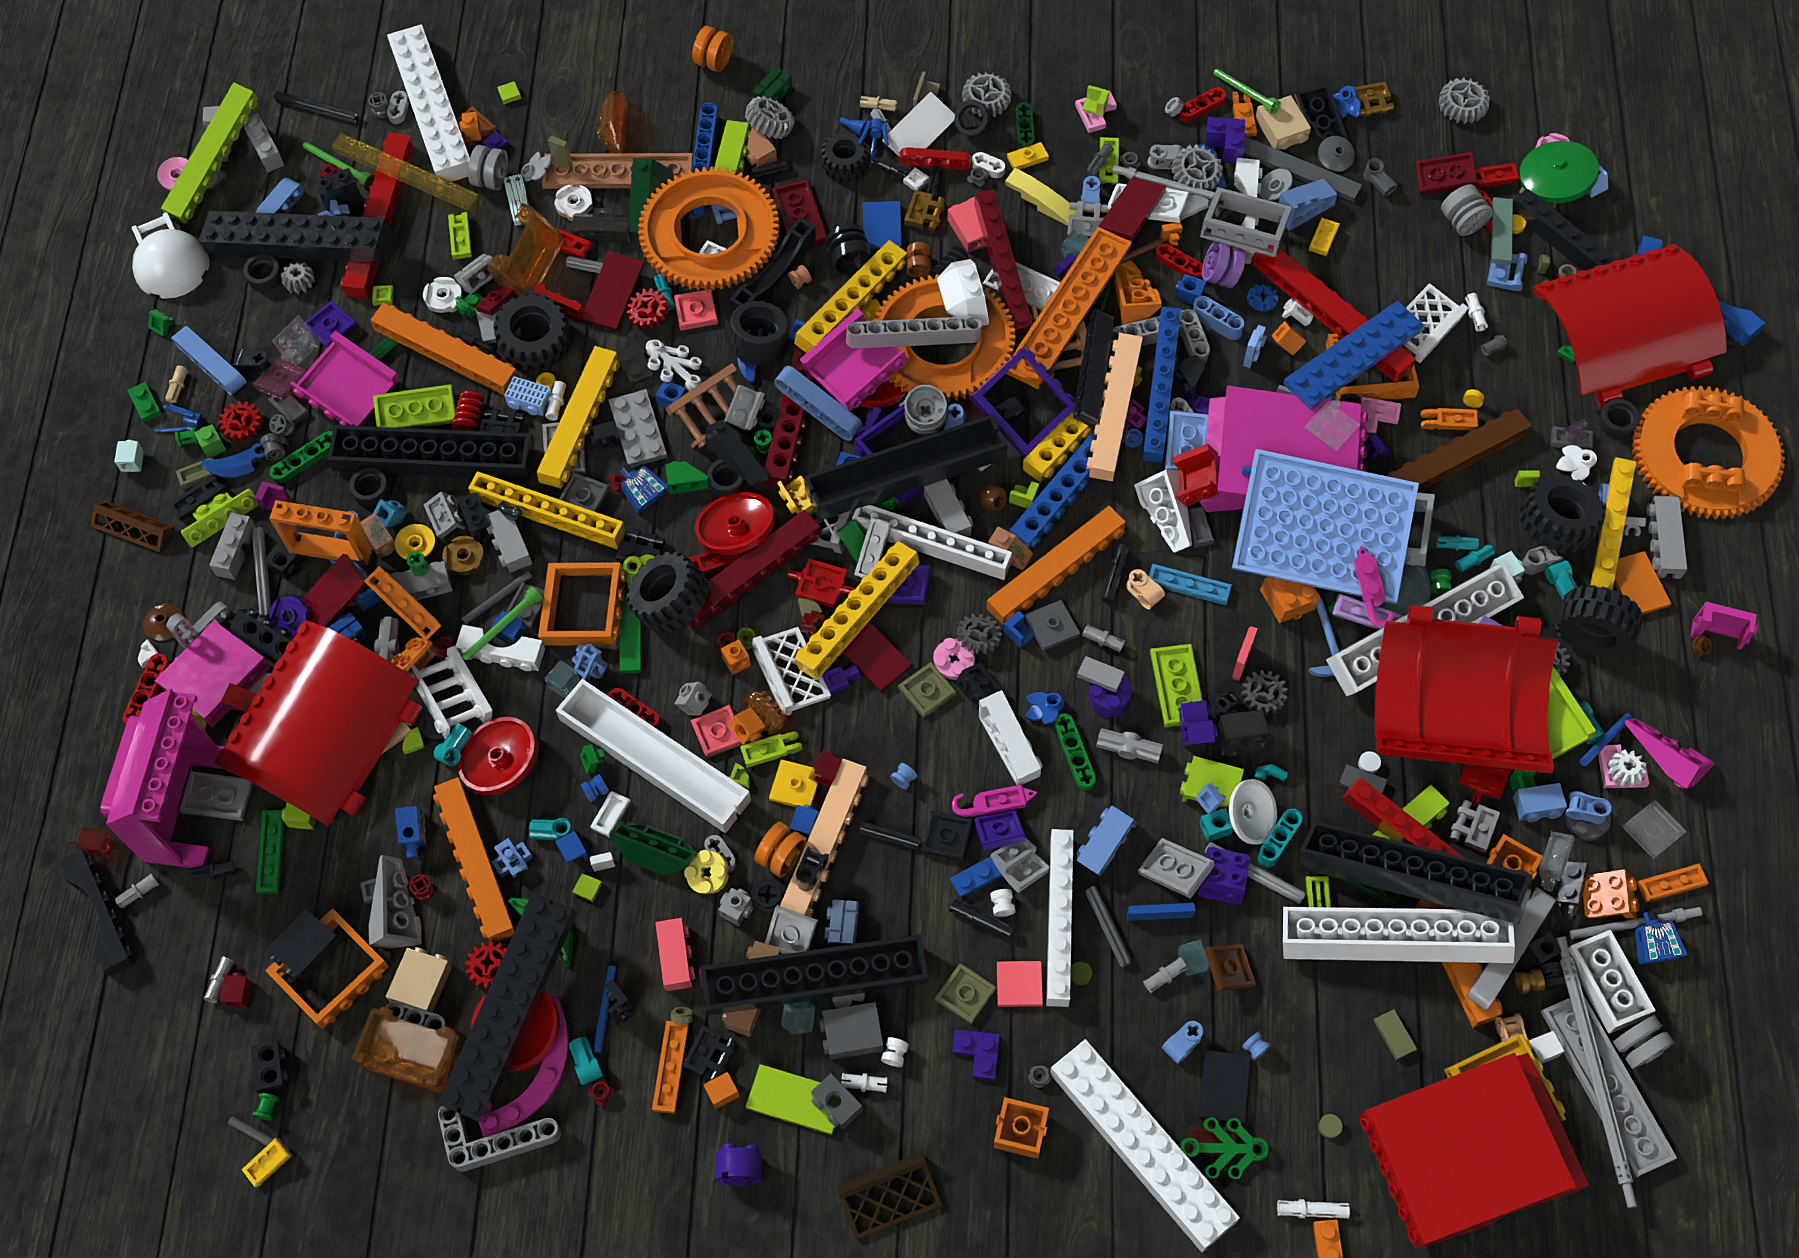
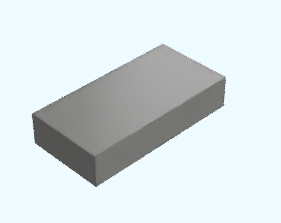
M1085 656L1077 677L1116 693L1125 672Z

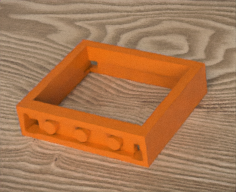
M1335 333L1328 334L1326 349L1340 341L1341 338ZM1404 345L1401 346V348H1403L1405 351H1408L1412 354L1411 350H1409L1407 347H1405ZM1415 365L1405 375V382L1343 387L1336 392L1337 401H1340L1348 394H1356L1360 399L1362 396L1379 400L1415 398L1419 390Z
M275 500L269 519L289 553L338 560L342 554H348L350 559L357 564L368 565L373 547L356 513ZM345 516L351 517L350 522L345 519ZM294 525L345 533L348 540L297 532Z
M620 562L548 563L538 635L544 646L587 645L589 643L591 645H616V639L618 634H620L618 622L622 618V608L620 605L621 601L624 600L623 582H626V570H623ZM612 575L605 631H554L561 576Z
M379 566L364 581L426 641L443 626L382 567ZM376 579H378L379 582L376 585L373 584V582ZM426 627L431 630L428 634L423 631Z
M331 909L319 921L331 931L340 926L374 962L323 1010L316 1014L284 981L282 977L287 974L285 972L287 967L283 963L278 966L274 962L265 970L321 1029L330 1022L333 1023L340 1012L347 1010L353 1004V1000L367 992L370 984L376 979L383 977L381 974L389 968L387 963L334 909Z

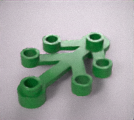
M1213 1117L1205 1119L1203 1126L1205 1130L1213 1132L1222 1143H1198L1194 1138H1186L1180 1144V1149L1187 1157L1196 1156L1198 1153H1223L1212 1165L1205 1167L1204 1174L1209 1179L1217 1178L1220 1170L1237 1153L1245 1155L1237 1165H1232L1227 1169V1175L1231 1179H1239L1242 1176V1172L1253 1160L1261 1161L1269 1153L1267 1142L1260 1137L1253 1138L1241 1126V1122L1237 1118L1229 1119L1226 1122V1128L1230 1132H1236L1245 1144H1236L1219 1126L1217 1119ZM1209 1120H1212L1215 1124L1213 1129H1210L1207 1125ZM1231 1121L1237 1123L1235 1130L1230 1127ZM1187 1143L1192 1145L1191 1152H1187L1185 1149ZM1254 1145L1260 1147L1258 1154L1253 1151ZM1211 1167L1215 1169L1214 1176H1210L1208 1173ZM1233 1168H1236L1238 1170V1175L1236 1177L1232 1176L1231 1170Z

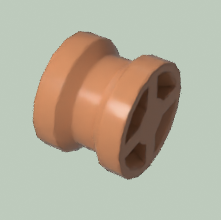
M800 265L796 271L788 273L792 284L797 289H800L804 283L812 281L810 273L803 265Z

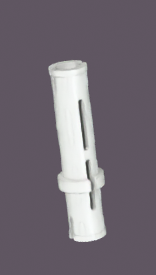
M1299 1199L1298 1201L1278 1200L1277 1202L1278 1216H1298L1302 1219L1310 1216L1348 1219L1350 1215L1348 1203L1305 1202L1304 1199Z

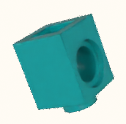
M1226 808L1201 816L1199 824L1207 843L1232 834L1233 827ZM1221 822L1224 827L1218 828L1213 823Z

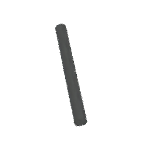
M528 571L465 615L461 620L467 625L520 587L522 582L525 583L531 579V574Z

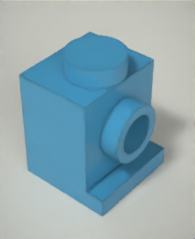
M380 499L374 513H376L385 527H392L402 524L407 511L397 501L385 502L383 499Z

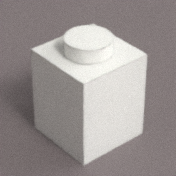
M1554 1031L1529 1040L1532 1045L1531 1052L1534 1058L1539 1059L1541 1064L1558 1058L1564 1052V1044Z

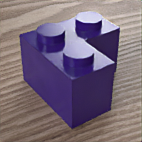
M1208 117L1205 146L1223 147V162L1236 163L1237 158L1243 157L1245 119Z
M1206 700L1178 704L1183 746L1215 742V737H1218L1216 724L1213 725V721L1208 719V717H1211L1210 705H1206Z

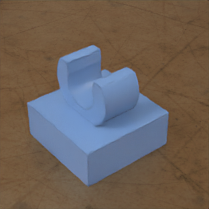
M1212 783L1207 784L1195 797L1208 814L1213 813L1226 798L1218 792L1219 788L1214 787Z

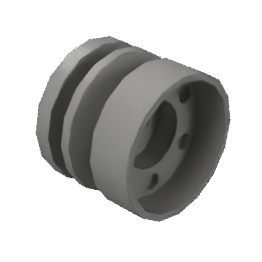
M1472 184L1462 186L1452 192L1441 206L1443 214L1449 221H1452V226L1456 228L1457 233L1461 236L1470 235L1482 228L1493 214L1492 208L1487 204L1486 200L1482 199L1481 193Z
M920 385L908 393L905 398L904 407L906 422L911 430L921 435H930L942 429L946 422L947 402L945 395L940 389L932 385ZM929 411V415H928V414L922 415V412H925V413H926V412Z

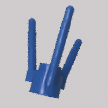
M878 118L867 121L866 128L858 144H862L869 131L870 136L873 138L869 167H872L871 161H873L872 158L875 154L877 138L883 135L885 145H889L887 124H884Z
M170 404V406L163 405L164 409L184 415L183 424L187 427L155 429L154 431L156 433H165L178 430L179 432L188 431L192 427L200 429L204 418L202 414L191 412L173 404Z

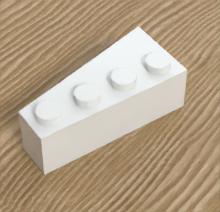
M1001 690L979 700V718L1016 785H1023L1040 777L1042 763L1038 756L1035 757L1031 743L1026 739L1003 691Z

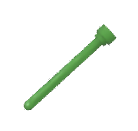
M1219 69L1214 70L1213 73L1216 77L1263 104L1265 110L1270 114H1276L1279 111L1281 102L1276 98H1266Z
M308 142L303 143L304 149L335 167H339L341 170L349 168L353 177L357 178L361 186L368 189L370 185H373L374 175L369 172H359Z
M529 588L525 592L524 599L463 654V659H471L529 605L538 604L543 599L541 594L535 588Z

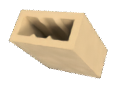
M1291 95L1278 99L1281 102V107L1276 114L1267 112L1264 105L1257 107L1255 119L1271 146L1277 150L1287 149L1289 146L1303 143L1309 139L1311 127Z
M416 947L415 950L407 948L386 998L390 1002H400L433 1013L452 969V966L447 961L448 959L439 954H435V956L428 955V952Z

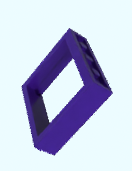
M1025 348L1019 349L969 397L985 416L993 415L999 431L1002 432L1003 436L1021 456H1026L1075 407V399L1061 389V383L1055 378L1052 379L1048 374V369L1034 359L1036 356L1030 349L1026 350ZM1021 358L1027 362L1066 406L1028 444L1021 439L983 396Z
M905 404L855 438L854 450L858 456L864 457L873 454L867 445L905 419ZM924 487L894 497L897 500H901L905 505L924 491Z

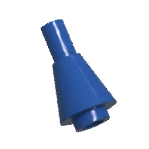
M841 117L839 121L841 125L849 127L860 137L867 125V121L849 120Z

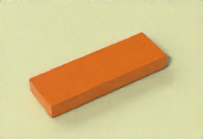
M1700 863L1637 882L1645 903L1709 884Z

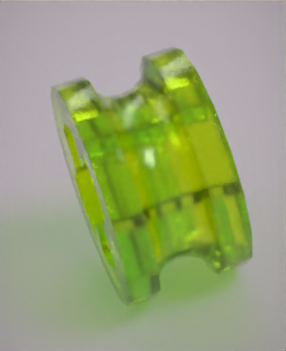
M750 628L740 629L737 633V640H740L745 649L751 648L753 638H755L754 631ZM744 635H748L749 641H744Z

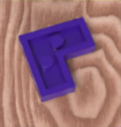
M955 1030L952 1054L975 1056L973 1078L995 1081L999 1034Z

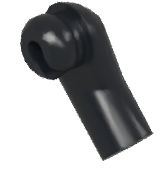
M505 501L497 505V509L508 520H518L519 516L523 514V511L518 506H514L511 509Z

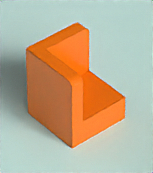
M1285 321L1272 334L1274 340L1291 355H1294L1306 343L1303 336Z
M728 1072L704 1084L715 1109L740 1097Z

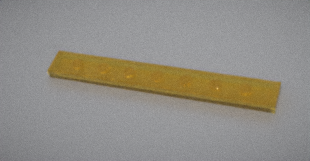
M340 133L332 145V150L465 210L470 211L478 198V194L345 134Z

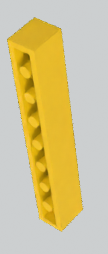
M594 346L537 470L539 483L562 489L564 482L569 480L570 469L572 466H575L577 461V453L579 450H582L585 442L584 438L591 431V422L598 415L600 402L603 403L605 400V391L612 384L614 372H617L619 369L620 361L617 358V352Z

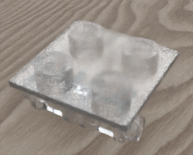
M300 315L272 340V343L282 354L280 356L281 360L287 361L292 368L301 362L320 343Z
M1339 400L1328 401L1304 426V429L1334 451H1337L1360 426L1358 422L1340 410L1341 402Z

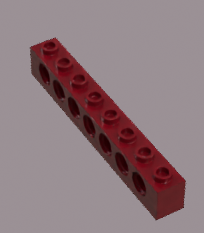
M796 345L791 367L814 383L816 380L803 369L800 359L806 352ZM783 394L765 465L769 479L764 481V485L779 487L777 484L779 481L784 486L793 481L794 470L792 469L793 465H797L798 462L797 449L802 446L803 436H801V433L806 430L807 419L805 417L806 414H809L785 394Z

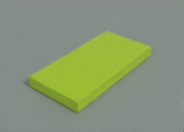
M452 384L373 395L377 427L417 429L452 424L456 414Z
M1192 644L1150 649L1164 727L1180 726L1178 704L1203 701Z
M761 1064L759 1065L746 1109L830 1135L833 1134L835 1128L827 1119L828 1114L824 1109L819 1111L811 1102L813 1099L811 1091L820 1082ZM837 1098L829 1102V1105L833 1108L839 1107L841 1104V1100Z

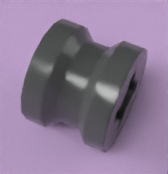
M277 414L270 420L269 426L273 433L290 436L295 430V422L290 417Z

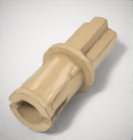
M861 96V108H879L880 110L895 111L897 109L896 100L881 99L880 96L877 98Z
M176 366L173 378L169 381L170 386L165 397L169 403H176L181 389L185 387L184 381L188 369L183 366Z

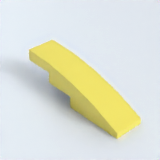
M1014 168L1006 179L1005 185L1020 192L1021 198L1037 205V211L1067 226L1069 215L1077 216V210H1070V203L1048 186L1021 170Z

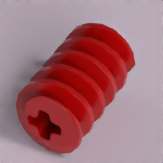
M468 390L460 394L458 407L456 408V414L452 423L453 429L462 431L477 429V422H479V415H481L480 409H482V402L485 400L482 394Z

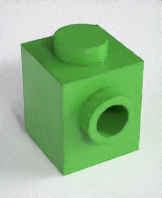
M213 424L194 432L207 458L215 457L227 451Z

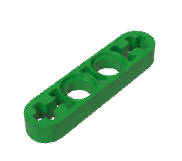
M324 432L273 465L269 472L272 480L275 483L283 484L327 456L330 448V443L327 440H331L333 432ZM311 449H318L317 454L312 456L308 455V452ZM296 459H300V460H301V464H300V465H298V466H292V465H291L294 460H296Z
M1060 714L1055 720V731L1076 785L1083 791H1089L1094 787L1096 781L1093 768L1073 718L1068 714ZM1061 721H1064L1065 723H1068V725H1067L1068 733H1066V734H1065V728H1064V726H1063V725H1060V724H1061ZM1073 738L1077 741V745L1075 747H1068L1065 741ZM1075 757H1081L1085 763L1081 766H1076L1072 760ZM1084 770L1086 778L1090 779L1089 784H1086L1085 781H1082V771Z

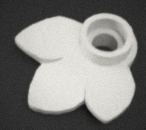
M1575 445L1562 448L1565 456L1558 461L1556 469L1571 472V477L1574 480L1579 479L1582 481L1586 479L1590 468L1596 464V454L1592 450H1582ZM1584 456L1590 457L1588 461H1585L1582 458Z

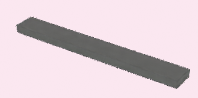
M1248 137L1244 139L1243 157L1260 160V164L1274 170L1287 169L1292 174V177L1308 184L1325 179L1337 193V196L1352 202L1355 201L1361 190L1362 184Z

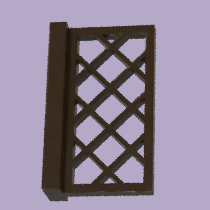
M923 1152L836 1186L855 1240L942 1206ZM923 1168L926 1176L923 1185L910 1180L914 1170ZM909 1173L908 1178L902 1177V1175ZM900 1178L906 1181L901 1194L888 1189L892 1179ZM888 1181L886 1187L879 1185ZM927 1181L930 1186V1189L925 1187ZM908 1183L921 1188L916 1201L903 1196ZM874 1186L884 1189L879 1203L867 1197L870 1188ZM923 1189L933 1194L936 1203L925 1206L918 1202ZM867 1190L864 1196L859 1194V1192ZM887 1191L899 1196L894 1209L882 1204ZM856 1195L863 1198L858 1211L848 1207L846 1197ZM902 1198L914 1203L911 1213L905 1215L897 1211ZM865 1200L878 1205L873 1218L860 1213ZM917 1205L923 1207L914 1211ZM880 1207L893 1212L889 1222L882 1223L875 1220ZM850 1211L856 1214L854 1221ZM895 1213L901 1216L893 1220ZM860 1215L871 1220L868 1230L858 1234L855 1222ZM873 1222L879 1224V1226L871 1228Z

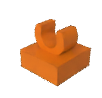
M1181 222L1162 225L1160 236L1162 242L1169 241L1171 246H1178L1177 240L1181 239L1182 234Z

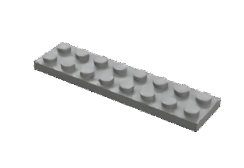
M1584 996L1628 1164L1633 1177L1636 1178L1677 1159ZM1568 998L1543 1009L1541 1014L1550 1030L1554 1031L1556 1036L1561 1038L1564 1044L1563 1053L1601 1118L1571 1000Z

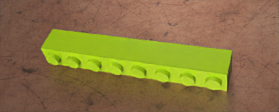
M233 82L161 207L164 213H168L169 217L184 224H187L192 219L195 208L202 202L203 194L211 186L212 179L216 172L220 170L222 161L229 155L230 147L238 139L241 128L248 121L249 114L257 106L258 98L253 91Z

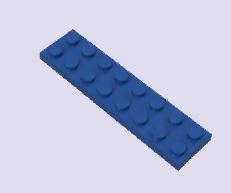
M1397 300L1286 377L1283 384L1311 410L1424 331L1425 325Z

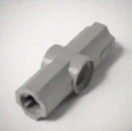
M384 617L380 620L379 638L375 641L374 652L391 662L399 654L398 633L400 622L393 617Z
M1102 728L1096 745L1098 748L1117 752L1119 756L1126 759L1140 758L1154 763H1158L1163 744L1141 739L1139 735L1132 732L1121 734Z

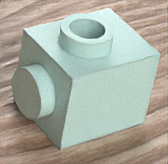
M118 441L114 462L121 472H141L144 450L138 441Z
M1512 551L1494 559L1491 567L1504 562L1515 583L1518 584L1522 580L1521 577L1525 572L1524 565L1520 560H1517Z

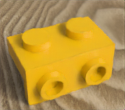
M799 476L786 486L781 481L777 482L780 487L778 493L784 501H789L786 505L792 514L796 512L798 515L804 509L808 513L814 510L805 492L802 476Z

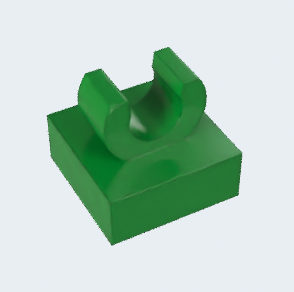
M154 309L149 312L148 328L161 336H165L168 334L169 327L173 325L174 318H169L166 316V313H161Z
M592 744L585 745L580 755L586 773H594L598 764L603 763V758L606 757L603 749L594 751Z

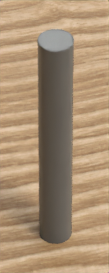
M234 1116L228 1121L230 1126L266 1146L274 1140Z

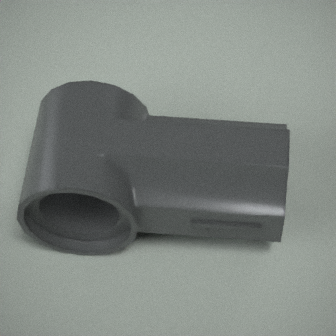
M1372 158L1366 165L1363 177L1367 182L1373 183L1382 195L1387 197L1392 194L1398 185L1383 169V162L1380 159Z

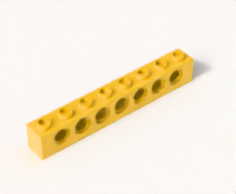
M888 240L796 333L794 344L806 353L809 352L857 309L861 310L863 305H868L875 293L878 294L883 289L884 284L890 282L894 278L895 273L904 268L907 252Z
M1137 366L1133 384L1135 388L1142 381V368ZM1104 383V389L1107 390L1108 385ZM1074 410L1023 460V470L1040 483L1046 478L1049 479L1055 472V468L1058 465H1063L1071 452H1075L1080 446V442L1083 439H1087L1095 428V425L1090 427L1073 419Z
M478 471L468 487L471 494L477 493L482 503L497 508L500 502L505 501L511 509L514 506H518L523 511L522 517L617 550L625 536L623 521Z
M899 541L890 547L886 555L875 564L873 570L863 577L858 587L849 593L848 598L843 604L836 608L835 613L825 620L820 630L811 636L805 647L797 652L794 659L798 669L818 680L920 564L917 552Z

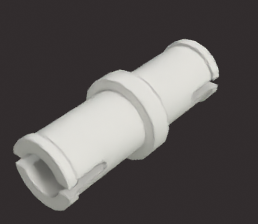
M1476 293L1468 294V297H1465L1469 307L1468 314L1473 319L1475 330L1483 331L1488 327L1484 317V308L1480 305Z
M555 381L552 394L548 398L549 405L545 416L549 420L558 419L560 406L564 402L563 395L566 388L564 382Z
M842 1073V1080H851V1082L841 1081L845 1088L861 1089V1092L872 1090L886 1093L887 1086L877 1085V1083L887 1084L886 1077H871L864 1073L862 1076Z

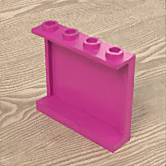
M859 309L853 312L800 359L803 369L849 412L853 408H857L862 400L868 395H872L878 386L888 381L891 375L903 368L908 361L904 350L899 351L896 347L855 349L846 344L847 326L852 322L867 321Z
M334 331L330 336L333 342L297 384L293 381L290 384L294 389L293 393L300 399L304 397L313 408L323 410L324 415L329 419L339 421V425L362 426L375 411L373 395L390 393L400 379L397 372Z
M213 621L160 673L155 681L163 691L172 689L174 692L195 694L198 700L194 702L192 711L213 728L232 708L221 703L228 684L232 683L249 690L271 666L263 656Z

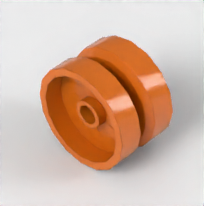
M704 26L694 42L692 51L693 63L701 67L707 66L708 69L717 73L721 72L726 67L733 48L732 35L724 31L718 32L717 29L710 26Z
M777 822L762 839L755 853L754 860L762 867L770 866V871L779 878H782L788 874L800 858L807 842L806 837L798 832L791 833L789 826L783 822Z

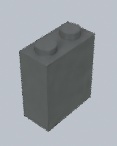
M876 1002L823 1011L824 1018L819 1019L821 1032H826L827 1040H823L825 1054L829 1053L830 1060L884 1051Z

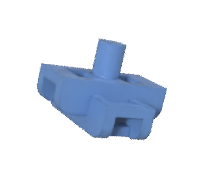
M590 643L585 646L579 645L576 649V655L572 658V661L576 664L573 673L576 675L580 674L585 681L590 680L591 676L597 679L603 677L608 664L602 660L600 656L602 652Z
M509 838L494 847L499 857L493 860L492 864L501 877L509 873L516 877V874L528 869L525 863L532 858V855L523 842L514 847Z

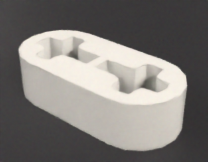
M982 152L975 153L972 156L973 168L981 167L993 178H1000L1004 175L1005 163L1002 160Z

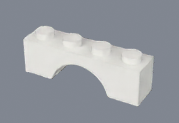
M462 625L455 646L462 658L463 654L485 635L482 628ZM521 637L515 644L504 648L495 647L487 643L472 658L480 659L484 663H500L504 667L515 666L524 671H538L545 647L542 640Z

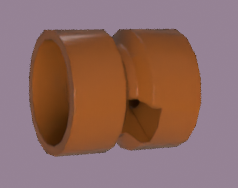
M924 242L909 244L907 247L908 275L914 278L927 277L930 275L929 271L932 270L930 245Z

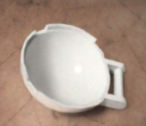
M167 212L162 217L138 227L136 225L132 226V230L139 243L133 255L132 269L137 284L144 292L149 295L151 293L160 295L164 299L175 298L189 293L203 281L202 275L205 270L208 271L209 269L208 254L195 237L181 230H175ZM167 223L169 229L159 230L144 239L142 238V233Z

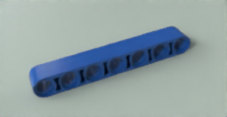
M711 102L704 103L700 108L692 173H695V168L702 172L703 167L709 171L713 165L719 119L717 106ZM707 205L699 206L689 212L693 217H702L706 213Z

